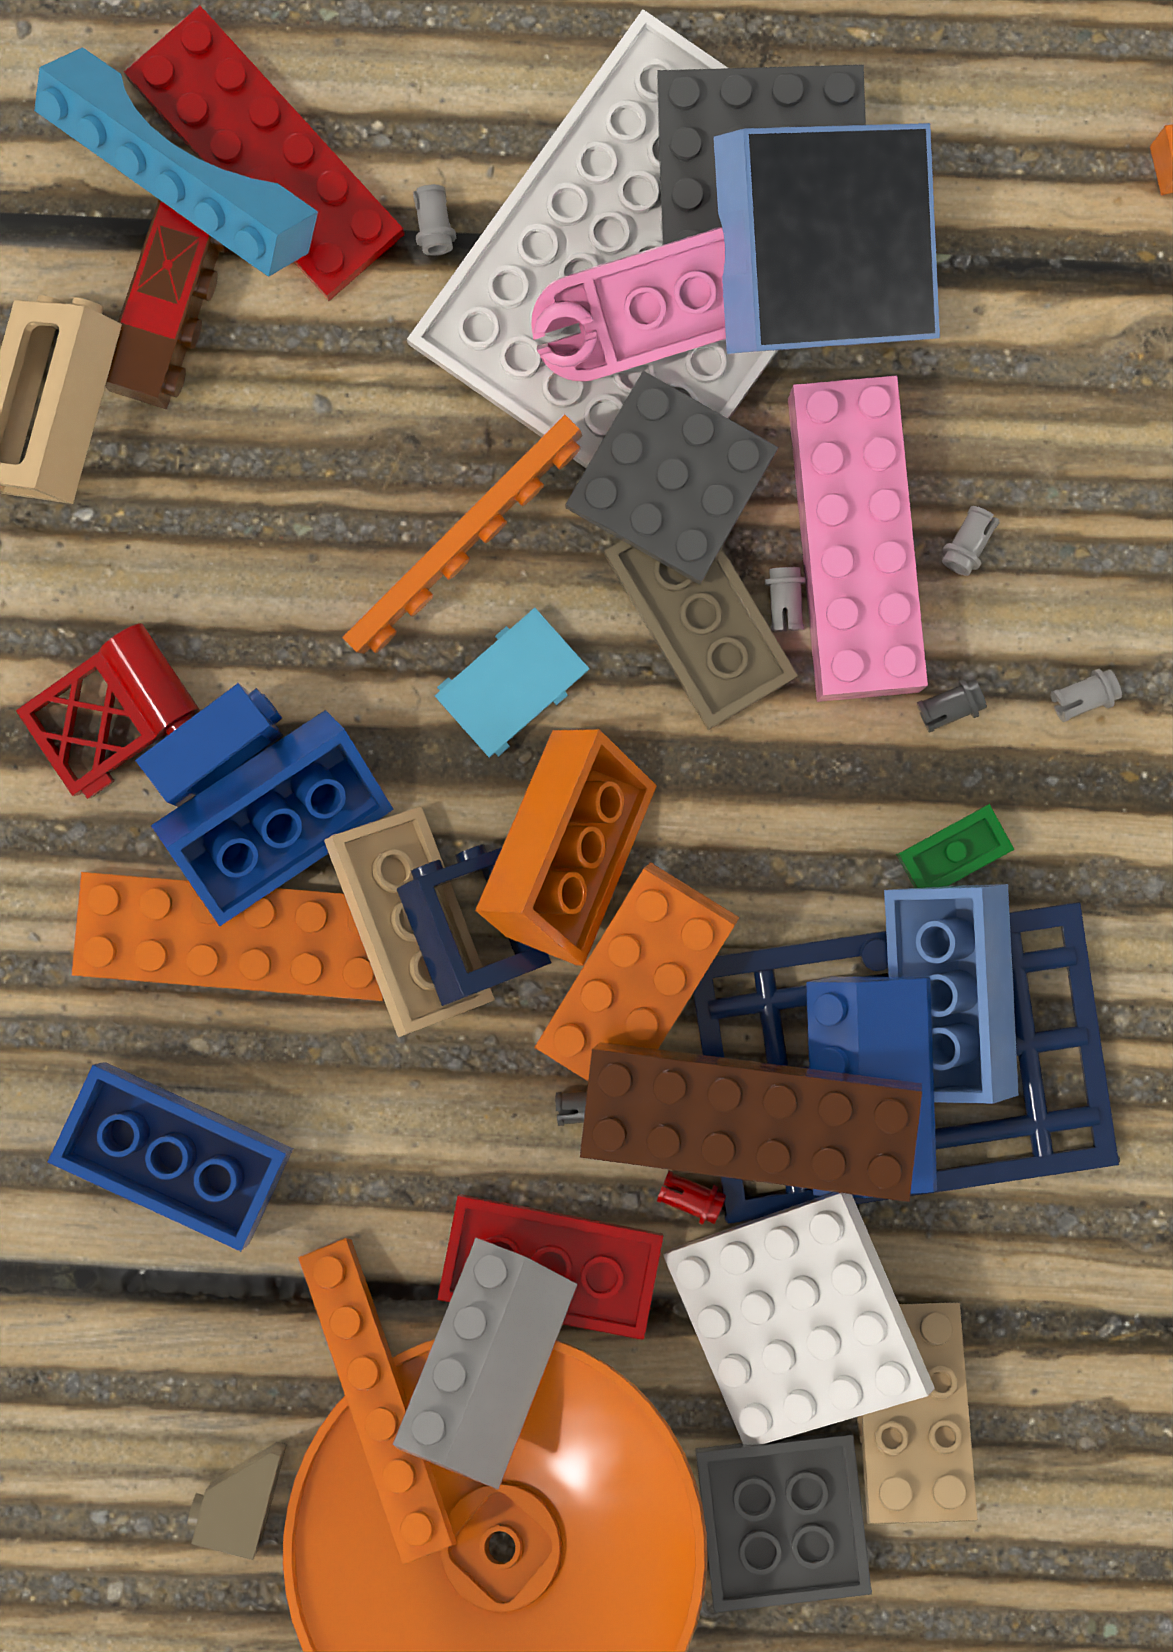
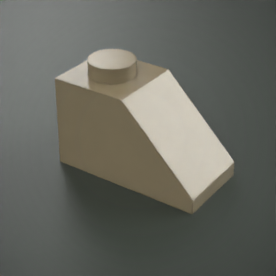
M280 1442L272 1444L215 1478L206 1489L204 1495L195 1494L187 1525L195 1527L191 1544L250 1560L254 1559L261 1546L287 1444Z

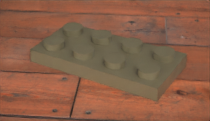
M622 540L604 550V556L707 730L797 679L796 671L722 548L700 585Z

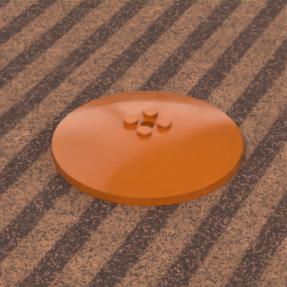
M434 1340L419 1344L393 1357L408 1403H410ZM556 1340L499 1490L429 1462L457 1544L404 1565L401 1562L345 1396L336 1404L319 1427L295 1477L287 1506L283 1534V1571L286 1597L292 1623L303 1652H687L698 1624L707 1575V1533L698 1487L686 1455L668 1423L653 1403L631 1381L607 1363L584 1350ZM498 1531L509 1534L515 1543L514 1556L506 1563L497 1561L490 1554V1539Z

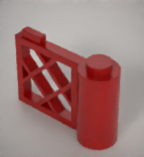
M142 623L132 625L114 635L102 645L99 652L16 710L71 795L78 796L83 792L87 799L92 798L115 782L110 772L160 737L172 733L200 711ZM96 670L99 671L107 683L104 706L79 701L83 679ZM71 688L69 699L59 697ZM115 698H117L123 709L114 708ZM50 702L68 705L62 735L47 732L35 715L36 712ZM78 707L103 712L97 741L73 737ZM113 714L129 717L141 734L125 747L107 744ZM52 739L61 741L60 751ZM71 743L96 748L92 770L79 779L68 765ZM106 750L116 752L104 761Z

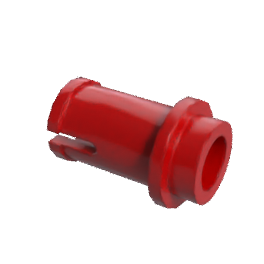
M669 1170L663 1185L682 1194L662 1186L656 1201L700 1218L698 1223L701 1225L705 1221L715 1224L726 1198L725 1194L717 1191L719 1186L713 1185V1188L710 1189L674 1174L673 1171Z

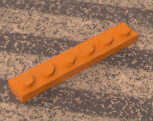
M564 415L342 638L356 652L365 654L369 649L377 653L385 647L397 633L392 626L406 612L413 617L421 611L434 596L429 589L443 575L448 580L457 575L471 559L466 552L479 539L484 543L493 539L507 523L503 515L516 502L522 507L530 502L544 486L539 479L553 465L560 470L577 455L581 447L576 442L583 436L580 429Z
M344 1238L298 1257L402 1564L410 1563L457 1544L429 1461L401 1451L393 1445L409 1403L352 1239Z

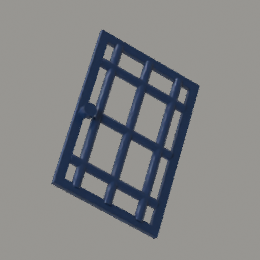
M1080 902L1009 912L1016 1054L1019 1060L1027 1115L935 1129L936 1150L1030 1136L1032 1155L937 1169V1191L910 1194V1196L1119 1165L1120 1157L1117 1153ZM1061 926L1064 947L1024 952L1021 932ZM886 931L716 956L693 992L702 1055L724 1058L719 1019L760 1013L767 1063L788 1066L780 1010L807 1006V986L777 989L774 969L860 956L867 968L873 971L885 970L888 968ZM1067 967L1075 1026L1036 1032L1027 973ZM754 973L756 993L715 998L713 978ZM883 973V974H876V975L863 976V977H889V976H888V973ZM1079 1047L1087 1106L1047 1112L1039 1053ZM1091 1127L1093 1146L1053 1152L1051 1132ZM721 1177L723 1194L726 1195L724 1219L728 1224L755 1220L821 1197L813 1195V1189L785 1185L786 1192L745 1198L742 1179ZM876 1197L853 1198L856 1204L889 1200Z

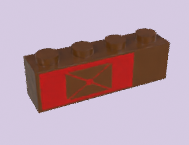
M158 200L118 320L122 326L105 387L109 392L167 410L171 396L175 398L179 396L185 381L186 369L181 366L187 348L194 349L200 336L202 321L198 319L203 300L210 301L216 288L218 273L214 270L219 252L226 253L228 248L161 200Z

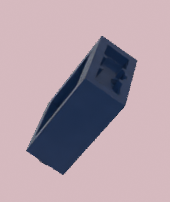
M484 844L472 847L456 854L455 857L458 863L443 868L440 860L427 863L411 870L414 880L397 888L442 1006L552 963L547 953L508 938L515 955L469 973L465 969L434 888L479 871L483 872L485 880L488 882L502 848L487 853Z

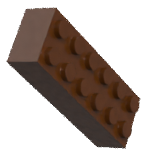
M600 1042L592 1048L580 1158L910 1202L922 1099V1083Z

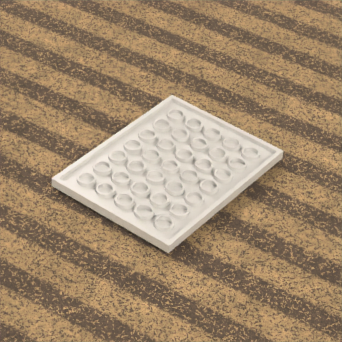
M645 10L640 12L407 338L408 345L541 437L566 415L580 429L583 435L576 442L581 449L573 459L585 468H587L642 371L649 373L730 419L778 351L727 354L726 339L591 381H572L557 375L547 367L537 352L538 345L581 332L579 323L545 333L544 337L533 340L531 326L533 308L541 292L550 283L582 270L662 246L657 70L728 68Z

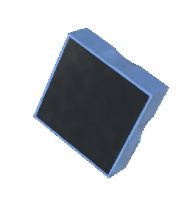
M930 123L745 128L714 136L718 215L725 242V263L722 283L727 354L940 338Z

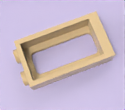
M38 295L36 302L14 300L0 350V493L69 504L74 503L122 326L121 323L103 315L104 307L100 304L82 298H73L72 304H67L59 299L45 295ZM59 329L26 455L19 464L55 330Z

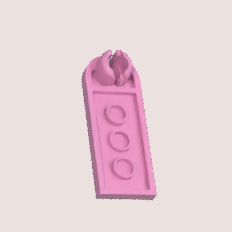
M722 227L582 270L550 283L541 292L533 308L531 321L533 340L544 337L545 333L579 323L581 332L538 345L537 352L550 370L565 379L591 381L726 339L722 283L725 263V242Z

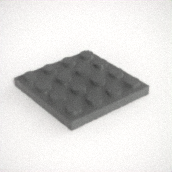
M864 64L657 70L662 245L722 227L718 215L714 136L745 128L866 125Z

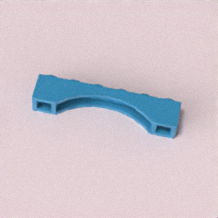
M82 47L39 67L35 112L266 276L273 275L309 253L318 214L317 210L278 183L252 179L223 170L194 157L171 143L151 127L134 107L125 90L122 75Z

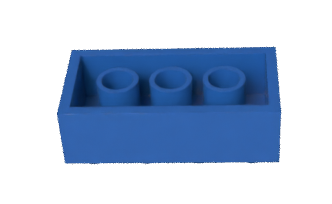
M107 1062L92 1065L47 1163L241 1252L250 1244L293 1148Z

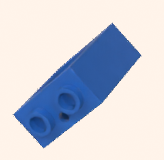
M237 683L135 761L164 800L169 804L179 807L282 737V732L275 725L282 719V716L266 695L262 694L257 688L249 692Z

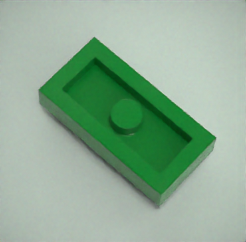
M988 804L896 855L914 888L949 886L1015 849L991 805Z

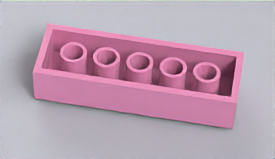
M897 376L793 385L788 397L817 702L919 693L928 686Z

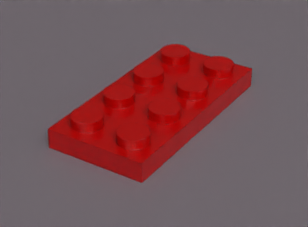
M458 1194L437 1300L451 1301L475 1238L527 1257L577 1284L563 1321L564 1325L644 1340L664 1235L663 1233Z

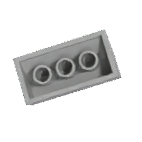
M475 1238L393 1445L401 1451L499 1490L577 1284L527 1257Z

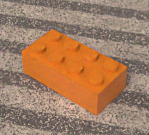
M650 862L637 878L534 1048L587 1081L589 1079L592 1048L600 1042L659 1049L739 917Z

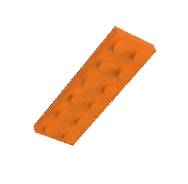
M81 872L72 976L384 1001L343 893L276 888L219 926L189 881Z

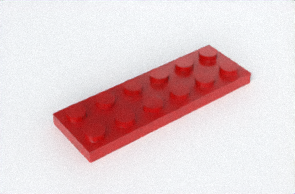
M200 5L124 71L129 82L200 160L252 179L278 183L318 211L309 253L294 263L328 301L334 298L405 235L402 226Z

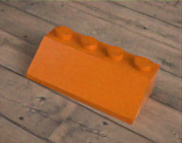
M600 729L552 730L475 911L506 937L574 965L584 966L657 785Z

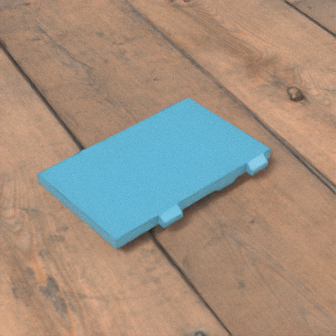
M533 608L511 629L506 626L495 636L497 641L453 680L448 677L437 687L440 691L435 695L436 699L489 758L494 753L499 757L510 747L507 742L519 733L552 702L557 706L568 696L565 691L590 670L536 608Z

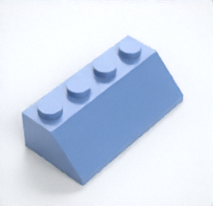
M1008 884L884 890L888 976L930 977L934 1102L994 1104L1019 1096Z

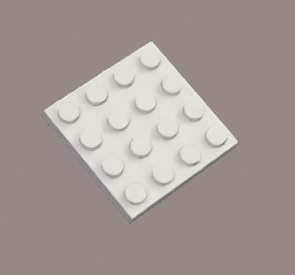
M833 1192L671 1248L663 1254L743 1445H762L920 1399L928 1396L935 1389L852 1194Z

